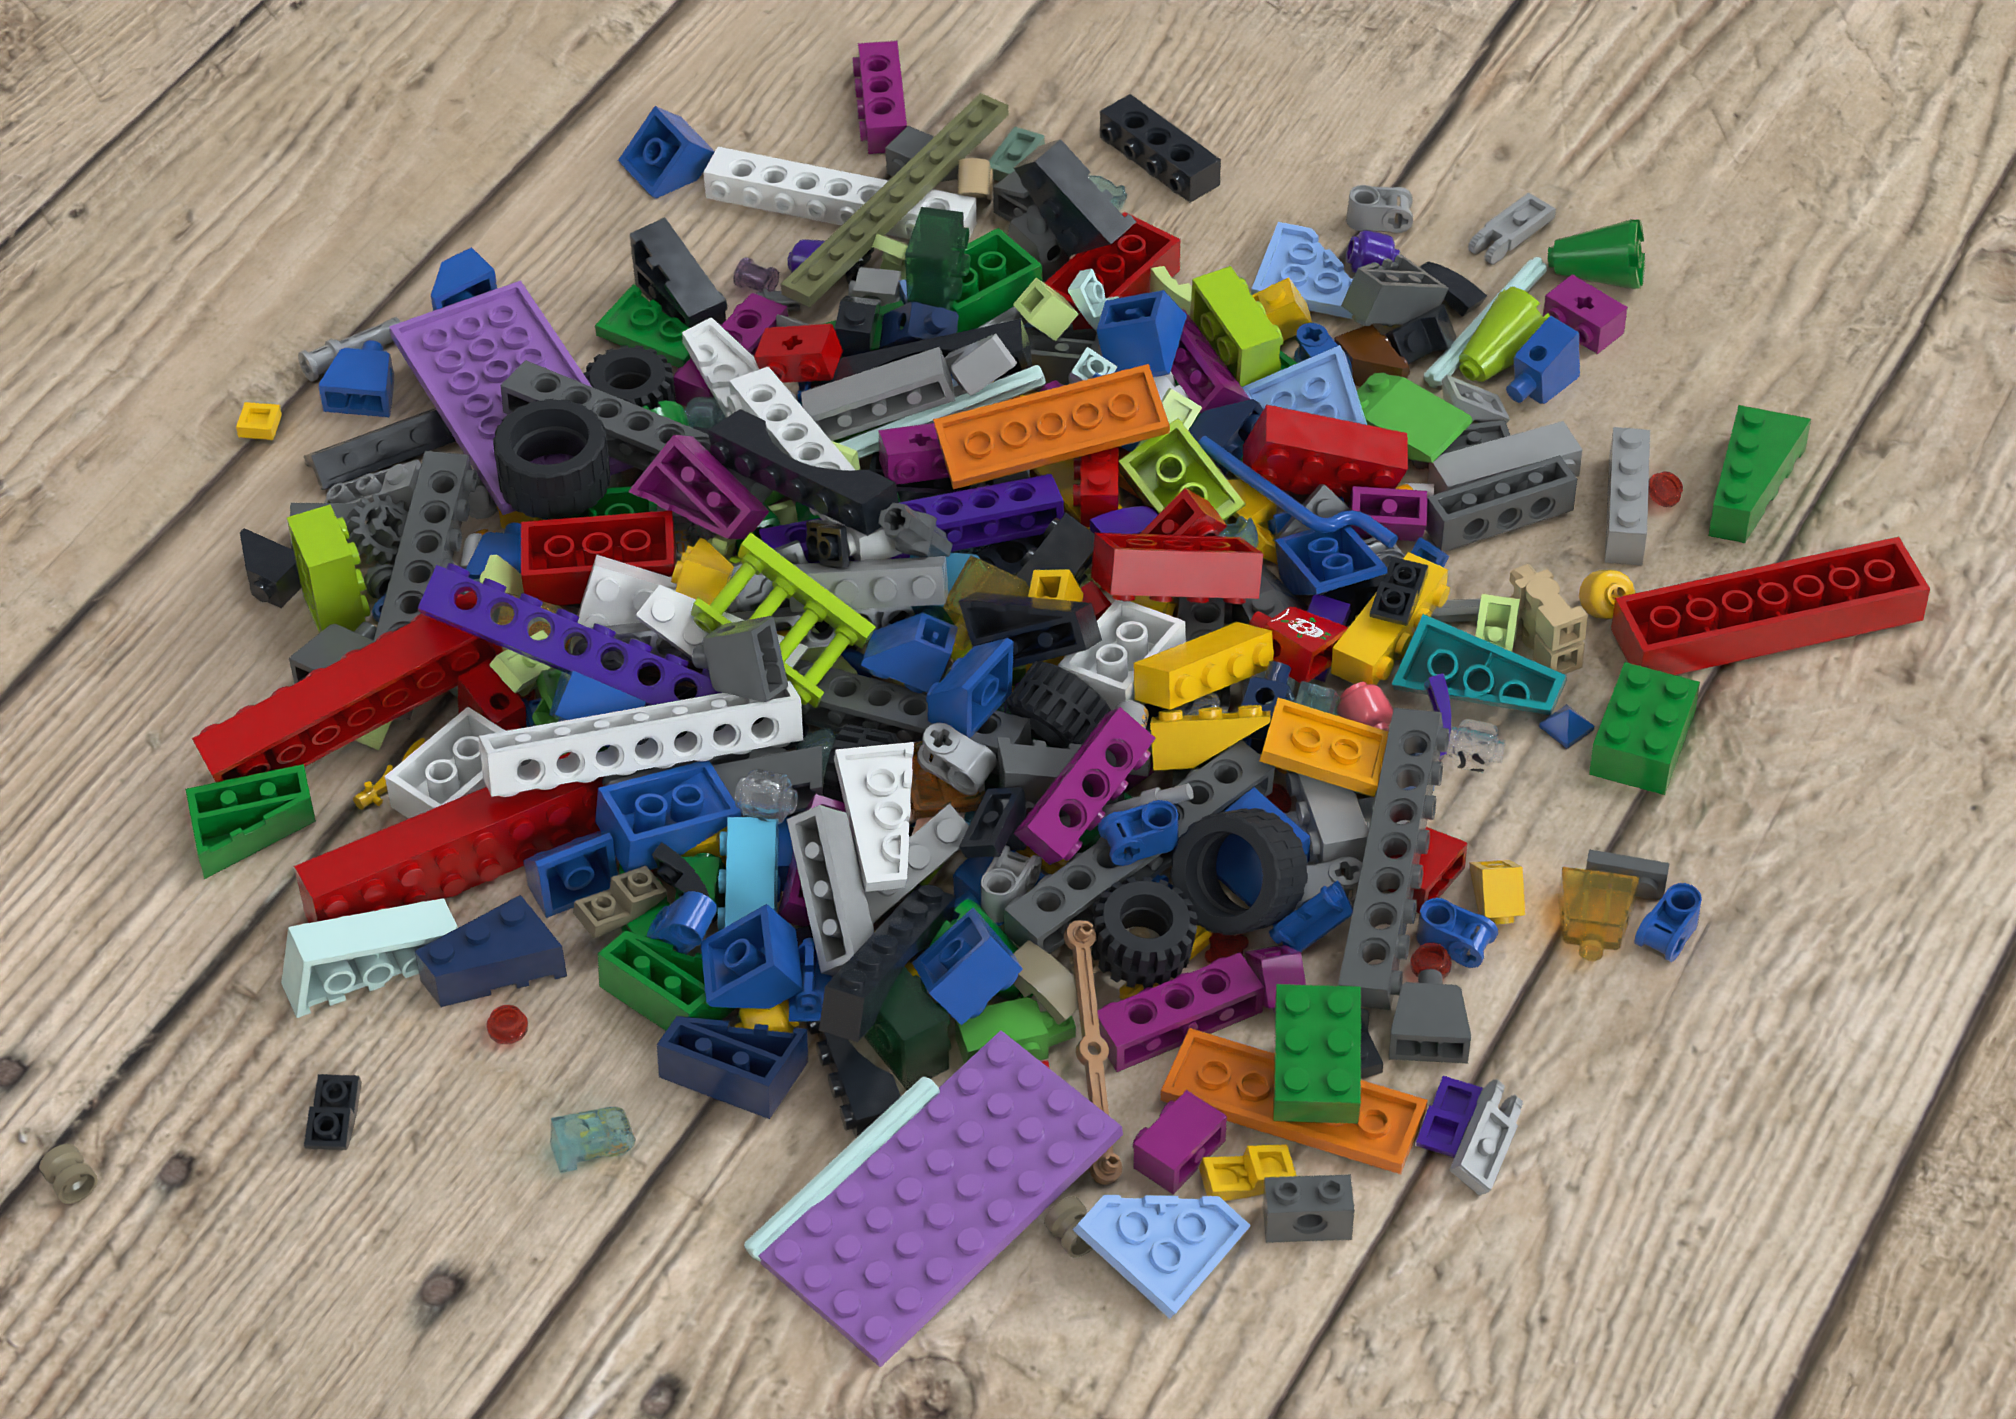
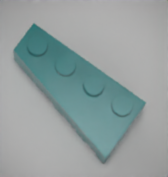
M1423 614L1391 685L1394 690L1428 695L1424 685L1429 677L1443 673L1450 699L1552 715L1566 684L1567 677L1565 674Z

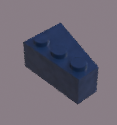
M521 895L415 950L420 981L440 1007L492 995L491 990L516 984L517 989L529 986L530 980L553 975L554 979L567 977L562 945Z
M676 1016L657 1043L659 1078L770 1119L808 1063L807 1029L794 1028L793 1033L768 1031V1025L755 1024L754 1029L729 1027V1021Z

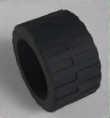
M545 399L543 401L530 402L525 406L516 408L511 414L506 415L502 419V423L497 426L495 437L493 438V447L500 492L503 493L506 503L510 504L517 512H522L532 518H542L543 520L565 519L569 516L584 513L588 508L595 506L606 494V489L610 485L611 480L607 438L604 424L593 410H589L586 406L571 402L570 400ZM550 454L575 456L557 464L545 465L531 462L538 457Z
M1243 808L1210 814L1202 817L1200 821L1192 823L1188 830L1180 836L1171 858L1170 878H1172L1173 882L1172 889L1175 887L1179 888L1183 892L1182 899H1190L1193 904L1192 911L1196 912L1197 926H1202L1211 933H1222V935L1242 934L1272 926L1273 923L1280 922L1296 909V905L1302 900L1305 893L1304 888L1308 880L1307 856L1304 854L1303 844L1294 833V829L1288 823L1281 820L1280 816L1265 812L1264 809ZM1231 833L1242 837L1254 848L1262 866L1263 881L1261 891L1249 909H1245L1230 900L1220 886L1217 877V855L1222 843Z

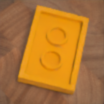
M1278 698L1259 761L1375 797L1389 732Z

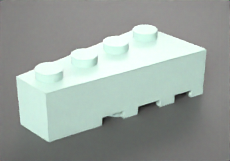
M442 898L288 927L281 984L296 1018L310 1014L309 1007L328 1000L330 1006L346 1000L344 994L365 986L368 987L369 991L384 987V984L395 975L402 973L405 978L419 974L415 950L457 929L458 926L445 899Z

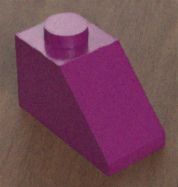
M1284 944L1245 951L1247 963L1264 986L1263 1006L1268 1009L1273 1008L1274 1013L1276 984L1306 985L1301 952Z

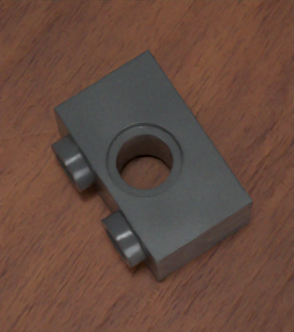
M1351 1174L1264 1177L1263 1215L1266 1243L1352 1240L1355 1210Z

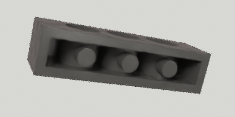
M1558 455L1427 497V526L1425 530L1438 549L1446 552L1573 511L1577 478L1563 458Z

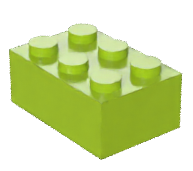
M1231 266L1193 278L1190 317L1241 387L1278 372L1281 369L1279 355L1280 346L1283 344L1282 333L1279 327L1272 325L1267 318L1261 302H1256L1250 294L1246 281L1243 278H1239Z
M331 505L286 517L303 597L318 632H322L332 624L340 625L354 632L362 622H366L365 617L371 616V612L365 595L360 594V591L366 590L360 569H355V565L361 564L355 543H347L346 541L349 539V532L344 518H336Z

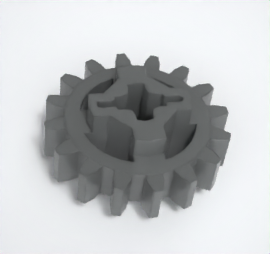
M373 494L369 500L364 497L361 498L348 514L347 518L349 521L346 523V526L351 534L347 542H354L358 545L359 555L363 553L367 555V564L370 565L375 560L381 565L391 564L394 566L408 512L403 509L404 501L401 500L396 505L392 503L391 495H386L383 501H381L377 494ZM368 517L369 521L365 524V518Z

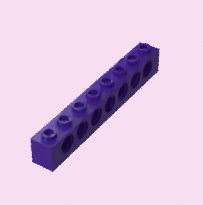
M1052 474L900 502V504H905L914 511L936 517V527L945 532L946 538L952 543L951 552L1044 534L1048 525L1055 518L1061 520L1064 516V500ZM806 521L759 529L760 540L772 549L798 540L806 560L809 563H820L818 560L809 559L806 546ZM902 553L888 559L910 558V555ZM849 556V561H855L852 556Z
M448 563L446 568L436 565L418 606L419 612L423 615L561 672L576 671L646 701L645 706L679 701L680 699L676 697L674 690L683 681L691 682L696 686L697 694L694 698L722 693L717 692L712 687L708 669H703L702 674L687 668L689 662L680 657L667 654L665 659L652 654V647L646 643L631 638L629 644L615 639L616 632L605 626L594 623L591 629L578 623L580 617L571 612L558 608L556 614L541 608L543 602L524 593H521L519 598L506 594V586L487 578L484 579L483 583L468 578L470 574L468 570ZM464 591L475 593L478 598L476 605L469 610L459 609L456 606V598L460 593ZM507 606L514 611V618L509 624L498 625L493 622L492 615L498 607ZM537 621L548 623L551 627L549 636L544 640L532 639L528 632L533 623ZM574 636L584 638L588 643L586 651L577 656L569 654L565 650V644L568 639ZM610 651L619 652L624 657L622 667L615 671L605 669L601 661L606 653ZM647 666L657 668L661 674L660 680L652 686L643 685L638 680V674L642 668Z

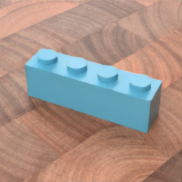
M728 817L727 831L720 832V855L727 856L726 869H719V893L726 894L725 907H718V931L765 904H768L777 912L779 830L776 817H763L767 821L759 820L758 817Z

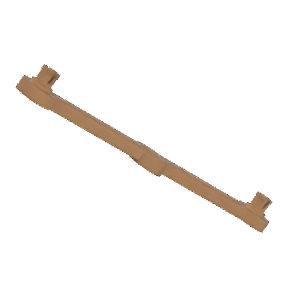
M1078 920L1070 923L1064 932L1065 944L1073 953L1082 1039L1076 1046L1075 1053L1079 1062L1085 1066L1089 1100L1109 1116L1103 1062L1109 1055V1047L1106 1041L1100 1037L1090 950L1096 940V933L1089 921ZM1088 1046H1094L1098 1051V1055H1092L1088 1051ZM1113 1145L1089 1167L1090 1175L1099 1184H1112L1122 1173V1164L1118 1155L1113 1153Z

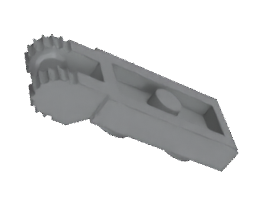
M1527 193L1487 222L1485 227L1470 239L1468 250L1478 254L1488 247L1491 240L1495 241L1494 244L1489 246L1484 256L1487 262L1495 264L1504 258L1508 250L1511 251L1553 220L1556 209L1534 195Z
M1493 1079L1483 1088L1482 1094L1477 1100L1476 1109L1449 1170L1479 1196L1488 1193L1493 1187L1518 1127L1516 1122L1523 1105V1101L1519 1097L1511 1095L1502 1103L1499 1110L1497 1107L1505 1085L1497 1079Z

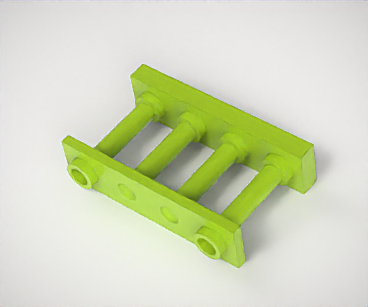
M750 532L742 542L738 552V556L742 558V566L710 605L698 597L693 603L690 614L695 617L693 620L696 625L709 634L724 624L732 623L722 614L755 574L760 575L762 573L773 582V589L748 620L772 616L785 598L790 599L793 597L804 605L803 609L805 612L779 645L787 681L791 682L799 694L801 704L807 705L809 703L816 708L824 694V691L816 685L848 645L853 646L856 644L862 649L871 638L876 626ZM824 620L836 629L834 631L836 636L807 673L802 676L786 664L785 661L815 623Z

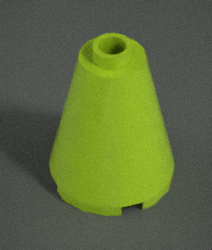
M1514 286L1509 287L1506 291L1504 289L1498 294L1459 355L1460 371L1471 381L1484 382L1514 365L1516 353L1550 315L1547 313L1543 317L1536 309L1540 303L1526 291Z

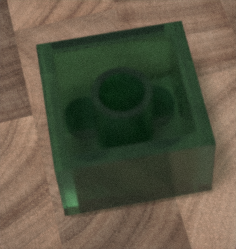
M928 207L920 208L905 253L907 303L918 302L951 311L954 300H960L963 286L961 278L968 275L970 268V255L965 254V249H967L969 242V228L964 227L963 212Z
M904 966L890 988L874 1025L864 1035V1038L906 1090H909L921 1077L931 1079L950 1069L949 1015L938 1002L934 1003L929 997L921 978L918 975L912 976Z

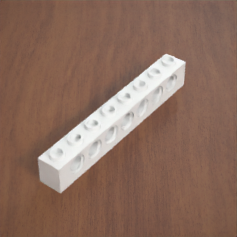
M717 147L704 170L705 193L708 199L841 226L888 182V180L723 147ZM932 189L886 235L958 249L968 243L976 227V198Z
M769 367L729 380L730 396H727V405L731 414L742 409L765 420L771 441L783 453L811 466L835 470H855ZM809 508L813 515H819L822 520L842 524ZM845 526L847 528L848 555L852 556L855 561L882 560L902 554V552L895 549L896 541L885 535L883 527L866 536Z
M787 681L788 687L767 702L719 693L479 736L483 779L491 797L498 795L510 797L518 794L520 791L537 788L548 790L557 787L559 784L576 781L587 783L596 780L598 777L614 774L631 775L637 770L653 767L669 768L676 763L692 760L708 761L714 756L730 753L747 754L752 749L769 746L776 748L785 747L791 742L803 740L801 698L791 682ZM764 717L760 723L753 725L757 719ZM726 724L723 729L715 731L718 726ZM688 731L683 737L676 738L681 732ZM649 738L644 744L637 745L642 739ZM610 745L607 750L598 752L601 747ZM571 752L568 757L558 759L562 754ZM532 759L527 765L519 766L524 760Z

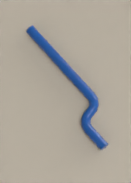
M1203 436L1198 441V444L1209 457L1306 527L1316 532L1328 533L1353 525L1363 529L1388 548H1392L1396 544L1398 536L1369 515L1360 511L1349 510L1342 511L1328 518L1319 517L1207 436Z

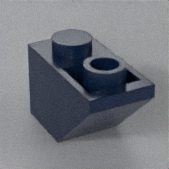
M1250 399L1205 410L1188 431L1197 442L1203 436H1207L1241 460L1243 445L1263 412V408L1258 401ZM1209 457L1220 472L1226 475L1229 470Z

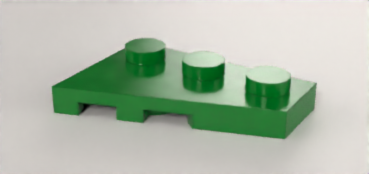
M635 284L622 295L595 325L596 336L621 346L628 345V347L634 348L637 345L643 346L645 350L654 349L657 351V355L663 354L667 358V363L677 368L683 367L691 359L682 339V332L689 329V327L679 319L670 318L662 311V306L655 300H647L642 296L641 289Z

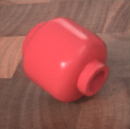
M1359 682L1347 688L1340 695L1337 714L1340 717L1389 732L1388 726L1391 723L1393 707L1380 687L1374 684L1367 685L1365 682Z

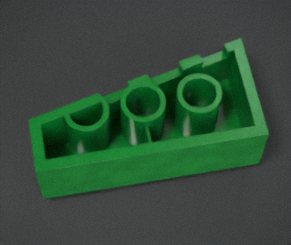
M1738 405L1713 504L1708 536L1746 543L1764 515L1770 500H1774L1781 483L1785 478H1788L1794 468V463L1805 452L1811 418Z

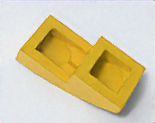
M1287 1144L1251 1145L1246 1147L1243 1156L1203 1157L1199 1165L1206 1195L1219 1196L1224 1201L1264 1194V1177L1297 1176Z

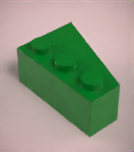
M304 764L185 789L198 858L204 879L316 822Z
M624 931L597 953L599 987L665 1031L676 1016L723 1020L736 1009L711 1007L706 1003L702 954L696 953L695 957L673 951V945L629 931Z

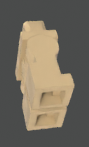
M1526 564L1511 570L1509 581L1514 586V593L1509 598L1520 599L1516 637L1522 635L1523 643L1528 648L1533 649V660L1562 674L1582 668L1585 646L1582 640H1585L1588 614L1580 605L1571 608L1559 595L1560 587L1553 580L1554 576L1548 569L1537 573L1530 564Z

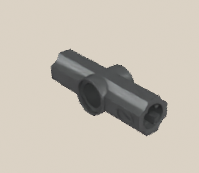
M893 502L890 507L881 510L879 524L884 528L885 535L896 541L895 549L897 551L918 557L950 556L952 543L946 538V533L936 527V517L914 511L905 504Z

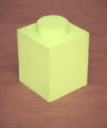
M1038 278L1033 280L1013 304L1031 325L1055 341L1078 316V312L1062 295Z

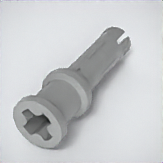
M394 317L344 340L330 339L325 342V346L310 352L306 350L299 352L298 359L305 376L311 382L317 380L318 375L328 370L338 352L343 348L362 349L364 342L368 340L377 341L382 346L393 342L389 326L400 323V320Z

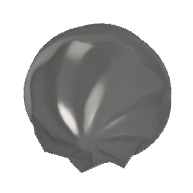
M376 563L375 567L367 569L364 582L366 591L371 597L380 599L387 593L393 565Z

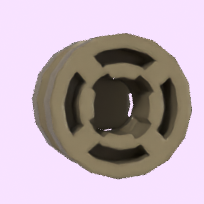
M62 1144L51 1149L40 1162L41 1174L46 1181L53 1184L55 1194L63 1203L72 1204L85 1199L93 1192L97 1185V1175L89 1165L84 1164L82 1154L73 1144Z
M1071 1196L1060 1200L1048 1211L1044 1224L1053 1236L1062 1239L1061 1245L1071 1257L1076 1258L1087 1254L1093 1248L1073 1231L1074 1227L1086 1215L1087 1209L1077 1197Z

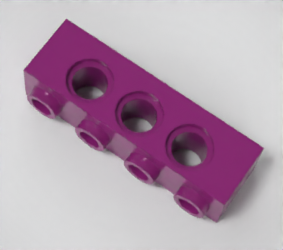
M898 41L858 43L859 57H852L854 77H860L855 78L856 98H862L857 99L858 120L865 119V121H859L860 141H867L868 155L886 153L885 148L907 127Z
M751 293L742 304L740 303L735 307L730 317L720 326L754 356L765 328L777 327L776 316L778 314L788 317V307ZM691 358L683 367L678 368L674 375L676 402L713 417L719 411L720 406Z
M1183 310L1187 317L1171 372L1191 401L1202 407L1200 410L1201 414L1205 410L1250 400L1194 321Z
M1121 707L1105 714L1013 834L1049 865L1062 859L1065 861L1070 860L1082 846V842L1078 839L1086 829L1089 831L1094 829L1105 816L1102 808L1109 799L1114 801L1126 789L1128 782L1125 778L1132 769L1137 771L1149 759L1151 752L1147 749L1156 738ZM1106 750L1114 754L1116 758L1115 767L1107 762L1105 757ZM1083 779L1092 785V797L1084 792L1082 788ZM1060 809L1069 815V827L1061 823L1059 819Z
M1237 953L1227 958H1219L1210 965L1193 972L1182 973L1175 979L1154 988H1145L1138 994L1117 1003L1106 1004L1097 1012L1100 1037L1106 1041L1109 1047L1107 1058L1116 1072H1119L1180 1047L1189 1028L1211 1034L1263 1012L1264 986L1242 954Z

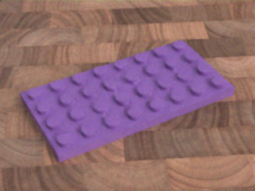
M521 280L389 326L392 340L464 454L469 455L472 467L477 471V475L503 515L516 510L506 503L503 493L500 492L493 447L495 430L502 423V419L508 415L503 413L501 384L527 360L592 387ZM550 454L538 457L531 462L545 465L557 464L575 456ZM609 457L610 476L633 468L629 464Z
M1001 1030L939 1087V1094L825 1199L809 1208L758 1256L761 1259V1264L880 1368L1123 1135L1120 1124Z

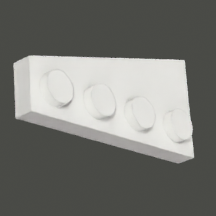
M711 317L683 331L682 339L684 346L727 418L731 415L727 405V396H730L729 380L759 370L754 356Z
M660 584L635 617L691 660L694 648L697 645H703V638L709 634L696 625L693 620L695 617L690 614L693 603L696 600ZM726 612L722 614L732 623L744 621ZM777 634L780 644V642L784 639V636ZM799 644L785 663L794 668L806 653L808 647Z
M914 742L835 750L834 762L865 892L905 888Z

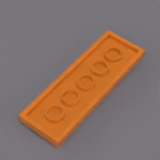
M1149 364L933 419L935 432L953 489L1170 433V425Z
M1189 1028L1161 1089V1101L1167 1103L1172 1100L1176 1101L1188 1090L1225 1114L1229 1122L1397 1174H1401L1427 1111L1428 1103L1427 1099L1361 1080V1105L1358 1124L1273 1121L1274 1053Z

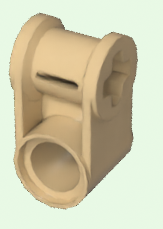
M979 158L959 160V195L974 198L986 197L987 200H992L993 169L990 167L989 160Z

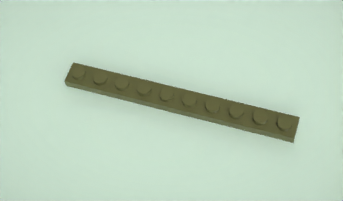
M980 93L781 283V294L811 307L872 248L876 234L884 236L959 164L960 159H964L1009 115L1008 104Z

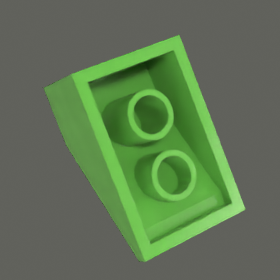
M1374 373L1357 390L1367 425L1408 433V459L1433 463L1473 422L1471 415L1405 377L1387 375L1386 373Z

